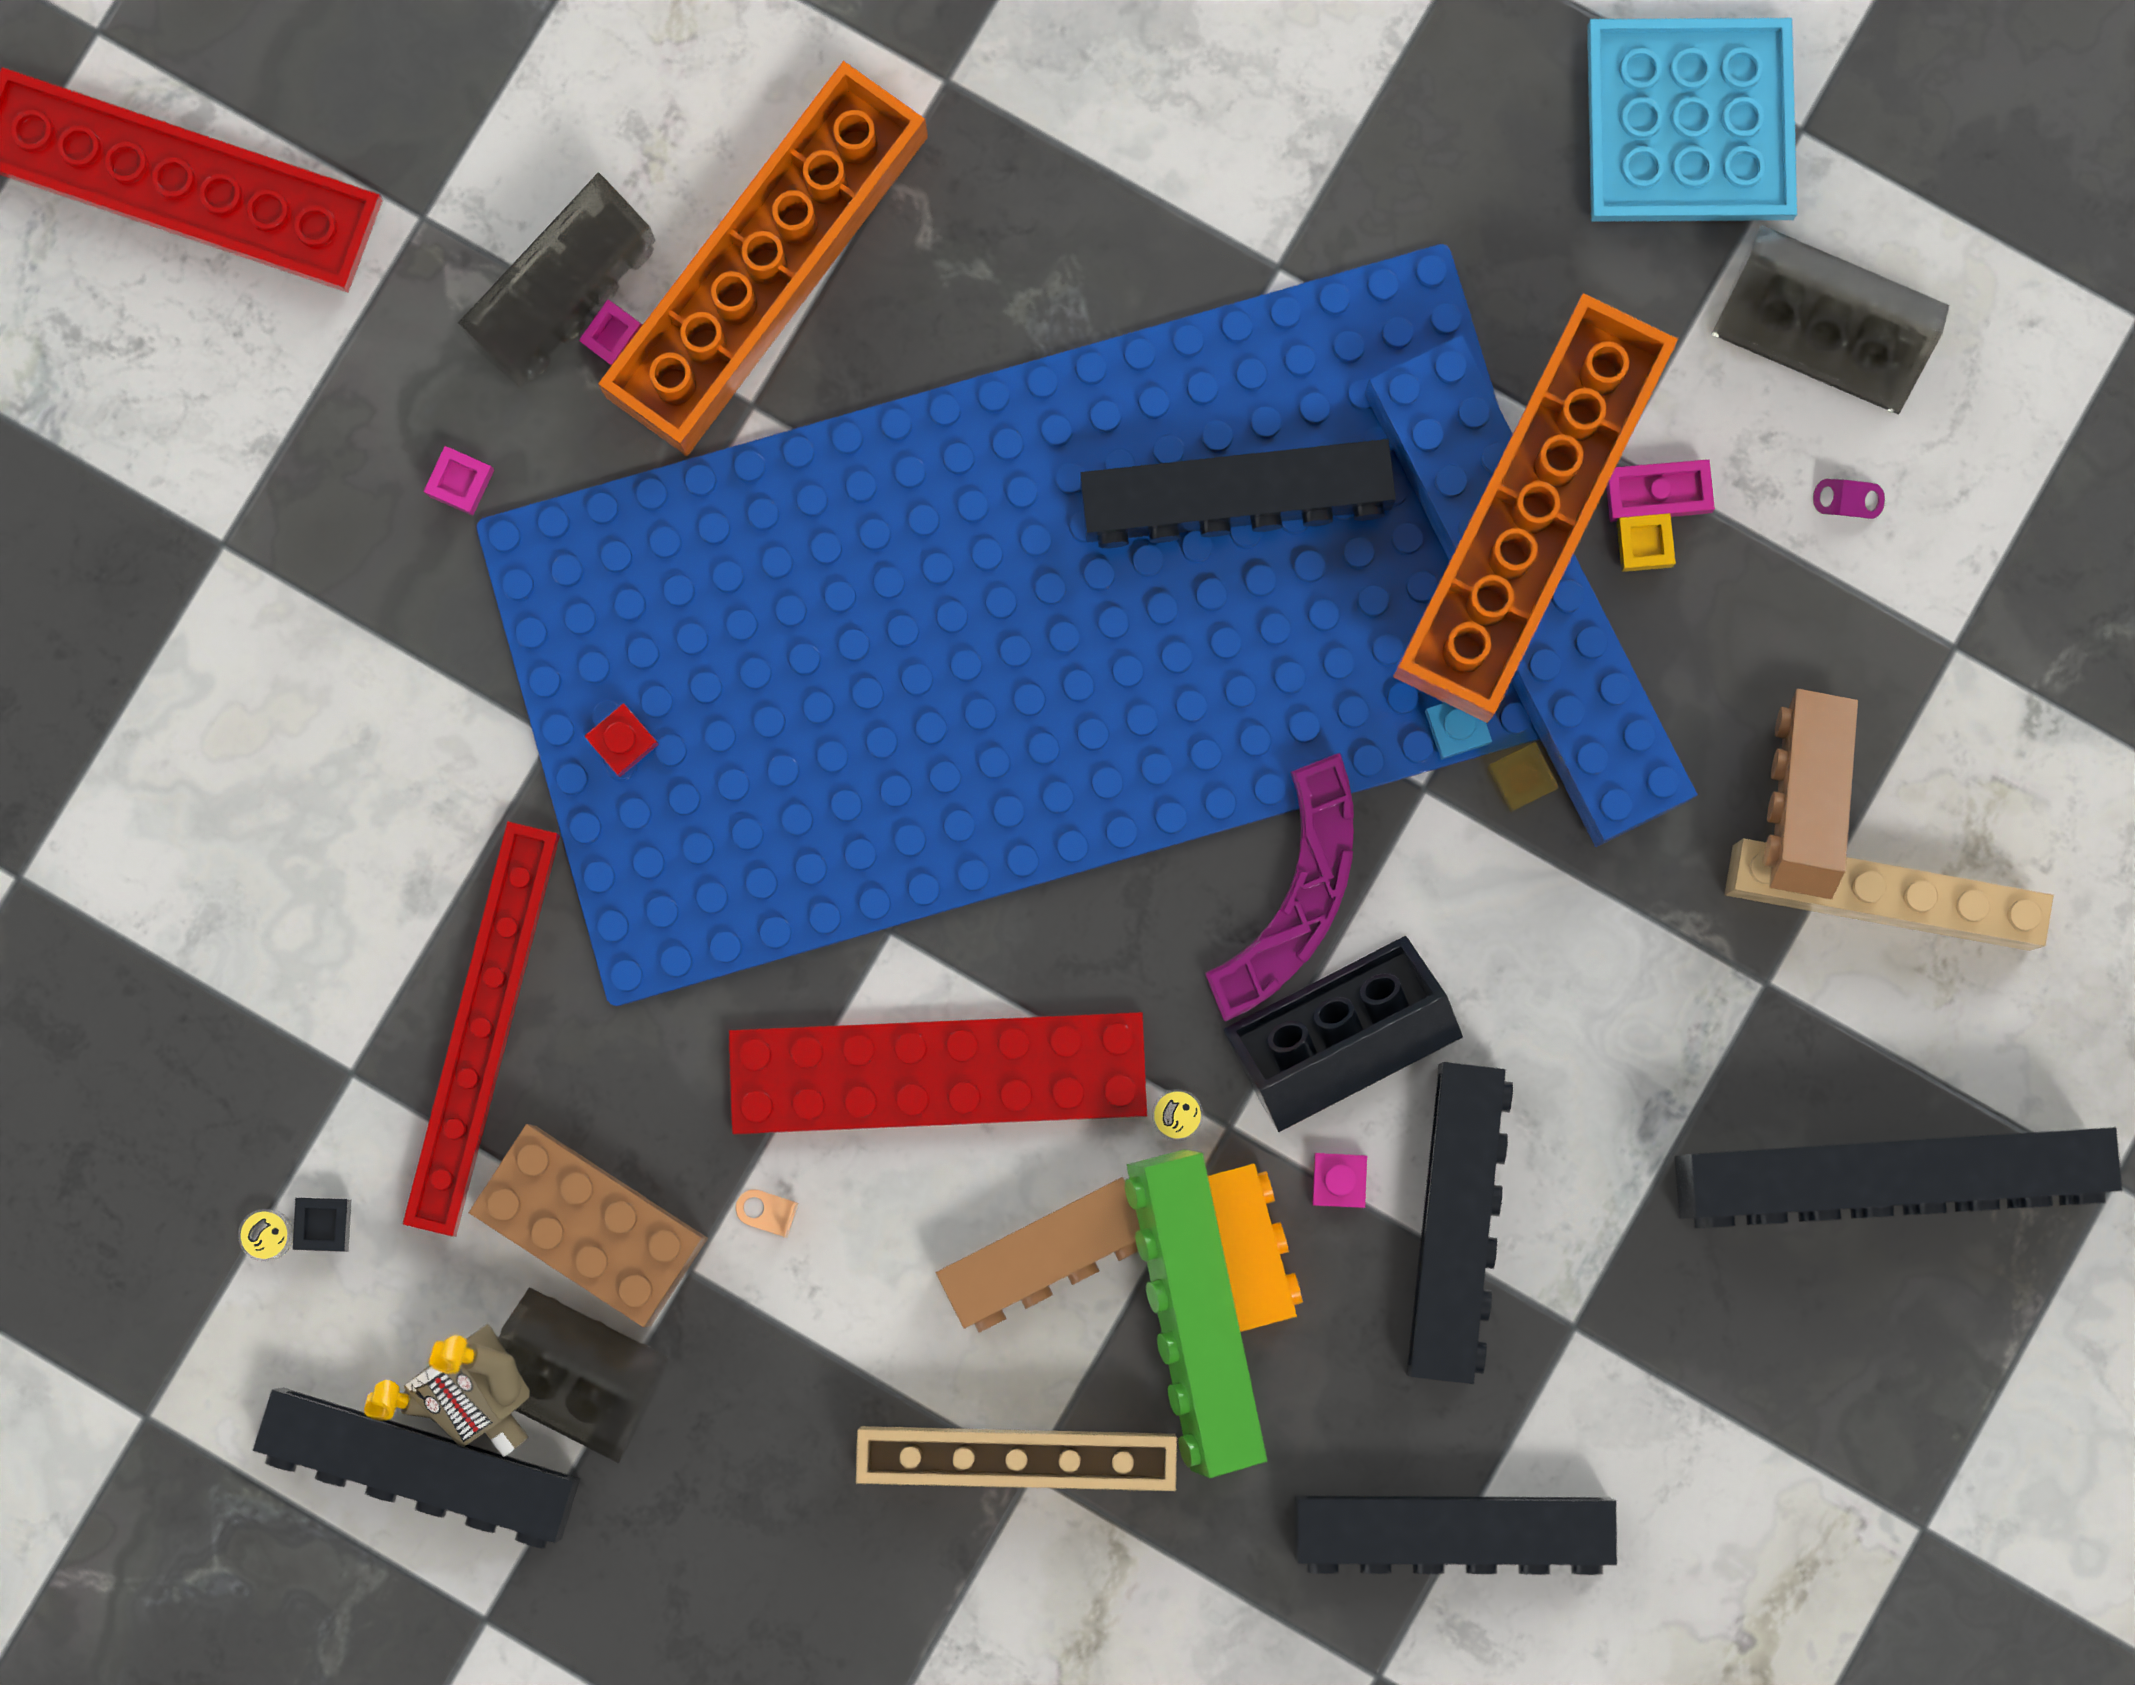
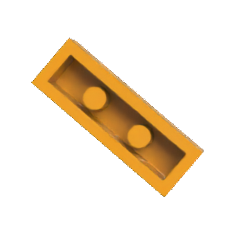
M1254 1163L1208 1176L1240 1332L1297 1317L1294 1305L1303 1303L1302 1295L1295 1273L1285 1275L1280 1254L1288 1253L1289 1249L1281 1222L1271 1224L1266 1204L1275 1202L1267 1171L1257 1173Z

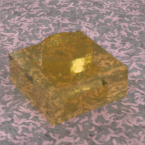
M1536 742L1488 766L1511 813L1559 788Z

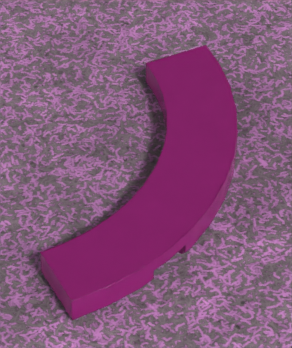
M1340 753L1290 772L1297 792L1301 820L1300 852L1290 888L1275 916L1252 943L1230 960L1204 973L1224 1022L1252 1009L1279 990L1309 960L1325 937L1338 912L1351 869L1354 834L1353 801L1349 779Z

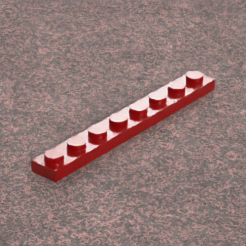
M507 821L403 1225L451 1237L457 1236L560 839L558 833Z

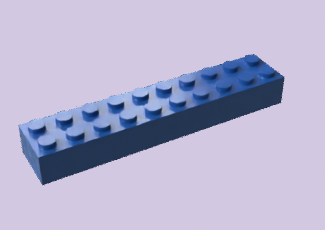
M1462 335L1370 378L1364 393L1387 439H1389V443L1449 561L1513 435ZM1573 553L1511 682L1596 848L1688 803L1698 794Z

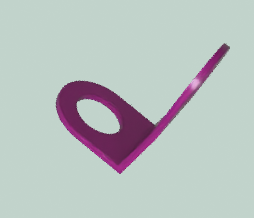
M1823 479L1814 490L1813 503L1816 510L1821 514L1874 519L1883 511L1885 494L1881 486L1876 483L1844 479ZM1829 486L1833 491V500L1829 506L1825 507L1821 503L1820 496L1822 490ZM1870 491H1874L1878 498L1877 506L1872 511H1869L1865 505V498Z

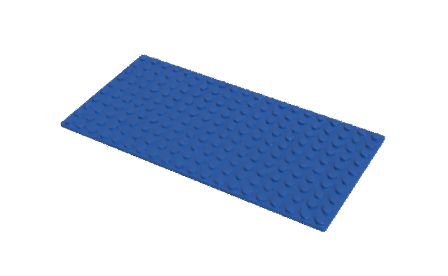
M1444 244L1435 245L479 520L477 523L478 536L607 1001L614 1006H622L1298 810L1300 808L1297 792L1290 772L1337 753L1341 754L1349 779L1351 794L1540 740L1512 682H1510L1494 716L1486 723L1492 739L1491 744L1441 760L1425 714L1427 708L1442 704L1441 700L1393 677L1450 561L1390 443L1396 500L1392 510H1384L1385 516L1379 519L1356 521L1353 514L1333 516L1334 521L1332 523L1321 526H1304L1301 519L1282 521V528L1266 532H1254L1251 525L1231 527L1230 534L1219 537H1201L1199 530L1181 532L1180 539L1164 543H1152L1149 541V536L1129 538L1128 545L1117 548H1099L1098 541L1087 543L1080 472L1387 439L1364 394L1369 379L1457 336H1463L1497 402L1449 247ZM624 703L659 745L619 777L584 736Z

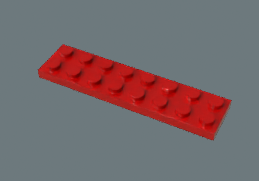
M1 67V176L349 293L383 202L379 194Z
M1143 1012L729 1030L732 1134L734 1135L1147 1117Z

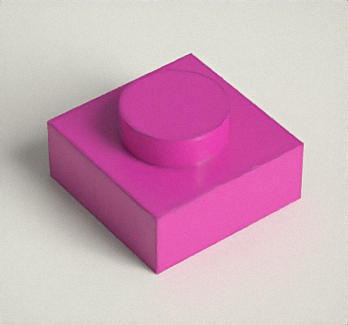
M607 299L579 341L610 365H613L643 324Z
M445 446L423 492L433 499L473 516L494 469L488 464Z
M1314 1153L1312 1205L1365 1208L1367 1155Z

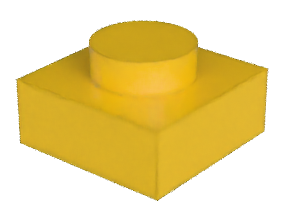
M1670 513L1624 517L1617 520L1622 572L1672 568L1676 564Z

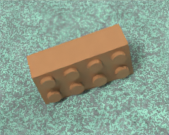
M529 1124L525 1125L468 1212L643 1328L652 1326L708 1240L706 1236L537 1126Z

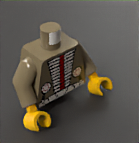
M488 1323L466 1339L462 1336L454 1335L448 1337L445 1342L436 1341L428 1361L429 1366L404 1385L406 1389L404 1393H400V1388L395 1382L391 1380L380 1381L375 1385L374 1391L367 1395L364 1407L365 1415L378 1421L391 1419L396 1407L401 1408V1413L404 1415L429 1418L439 1424L461 1446H466L486 1433L503 1457L528 1439V1435L511 1413L530 1397V1390L519 1374L514 1358L507 1354Z

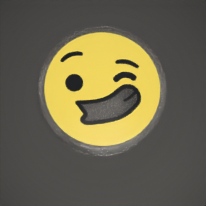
M1172 1089L1162 1093L1156 1099L1152 1107L1151 1118L1155 1129L1164 1138L1172 1141H1183L1194 1136L1200 1129L1203 1122V1108L1200 1101L1192 1093L1183 1089Z
M256 1210L247 1215L242 1221L238 1231V1241L243 1252L254 1260H277L284 1256L292 1246L293 1226L287 1216L277 1210Z

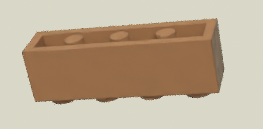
M1796 689L1789 708L1781 707L1778 712L1775 737L1782 738V749H1777L1775 752L1771 779L1778 780L1779 784L1778 792L1773 791L1767 813V822L1775 823L1774 835L1768 836L1763 857V865L1771 867L1769 888L1832 900L1845 874L1858 700Z
M1121 1177L935 1272L963 1329L974 1324L978 1333L1007 1319L1002 1309L1020 1300L1025 1309L1052 1296L1053 1293L1049 1285L1068 1276L1071 1284L1074 1285L1099 1272L1096 1261L1114 1252L1118 1261H1121L1138 1252L1135 1235L1136 1231L1140 1230L1136 1210L1131 1208L1126 1197L1125 1180Z

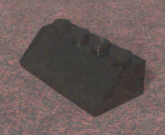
M598 172L465 314L458 324L473 346L520 388L527 379L534 381L547 369L551 358L548 356L561 342L568 344L578 336L585 325L583 319L596 305L602 307L607 299L611 300L620 286L617 282L630 268L633 270L639 269L649 259L654 250V247L651 245L656 241L653 232L642 217Z
M1761 225L1738 271L1712 335L1899 415L1943 334L1949 305Z

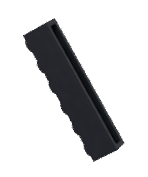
M1389 439L1080 472L1087 543L1098 541L1099 548L1126 546L1129 544V538L1149 536V541L1152 543L1171 542L1180 539L1181 532L1199 530L1201 537H1219L1230 534L1231 527L1251 525L1254 532L1273 531L1282 528V521L1301 519L1304 526H1321L1332 523L1334 521L1333 516L1353 514L1356 521L1374 520L1384 517V510H1392L1396 500Z
M1449 1062L1438 1064L1406 1373L1410 1377L1474 1384L1475 1373H1484L1487 1345L1486 1342H1478L1480 1321H1489L1492 1304V1290L1484 1289L1486 1268L1494 1269L1497 1255V1238L1489 1237L1491 1216L1499 1217L1503 1193L1502 1186L1494 1185L1496 1164H1505L1508 1146V1134L1499 1133L1501 1113L1510 1112L1513 1097V1082L1505 1081L1506 1069Z
M284 1387L272 1389L252 1450L267 1455L265 1464L291 1472L296 1471L297 1465L317 1470L315 1479L339 1487H345L347 1480L366 1485L364 1494L387 1502H395L397 1495L417 1501L414 1509L419 1512L445 1518L447 1511L467 1516L466 1526L489 1533H495L497 1526L517 1532L515 1536L516 1541L537 1548H545L547 1541L556 1543L562 1539L581 1479L507 1455L503 1457L500 1453L471 1444L461 1446L451 1438L392 1420H374L366 1416L363 1411Z
M1295 1496V1560L1298 1564H1307V1572L1315 1574L1339 1573V1564H1360V1573L1389 1574L1392 1573V1564H1413V1573L1444 1574L1445 1565H1465L1467 1574L1486 1575L1497 1574V1565H1518L1519 1574L1546 1575L1550 1574V1565H1571V1574L1601 1575L1603 1574V1565H1617L1616 1500L1610 1497Z

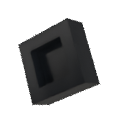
M295 1197L292 1250L349 1252L352 1200Z

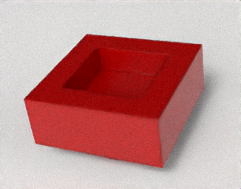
M624 703L584 736L619 777L659 745Z

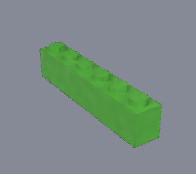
M1180 1150L1126 1164L1129 1178L1125 1180V1193L1129 1205L1133 1210H1136L1140 1230L1136 1231L1135 1235L1136 1246L1142 1260L1147 1261L1151 1280L1146 1285L1147 1298L1152 1310L1158 1313L1162 1332L1157 1336L1158 1350L1163 1362L1169 1365L1172 1385L1168 1387L1169 1402L1173 1412L1180 1418L1183 1436L1179 1437L1181 1457L1185 1465L1190 1467L1192 1472L1208 1478L1267 1462L1203 1152Z

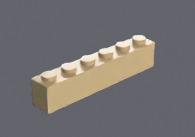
M1743 838L1732 847L1725 896L2027 951L2046 946L2054 896L2052 894L1846 857L1845 874L1831 900L1769 888L1771 867L1763 865L1766 842Z
M861 1426L858 1429L856 1483L1176 1491L1177 1437L1176 1434Z

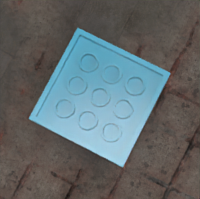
M1792 18L1590 19L1587 30L1591 222L1779 221L1795 219L1797 216Z

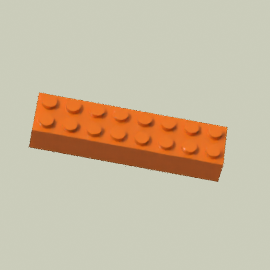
M842 61L600 380L598 385L605 397L681 453L688 456L926 141L928 134L925 118L848 63Z
M1582 294L1395 671L1394 678L1486 723L1490 721L1514 676L1678 338L1593 297Z

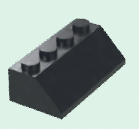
M1407 936L1372 952L1223 1029L1259 1101L1278 1133L1463 1038L1447 994Z

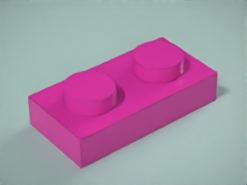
M1710 459L1615 467L1606 486L1610 522H1617L1619 518L1669 513L1671 517L1710 514L1715 510Z

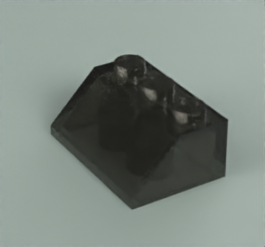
M529 1287L502 1327L498 1338L507 1354L514 1358L517 1370L530 1390V1397L514 1411L619 1463L658 1388L669 1357L653 1350L646 1344L639 1343L606 1326L598 1320H594L560 1303L555 1298L548 1297Z

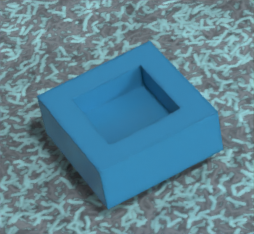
M1447 703L1427 708L1425 711L1441 760L1489 745L1492 742L1486 722Z

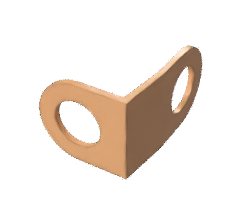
M754 1189L740 1195L736 1202V1213L738 1218L749 1226L787 1238L799 1203ZM752 1197L759 1198L764 1204V1211L757 1218H750L744 1212L745 1202Z

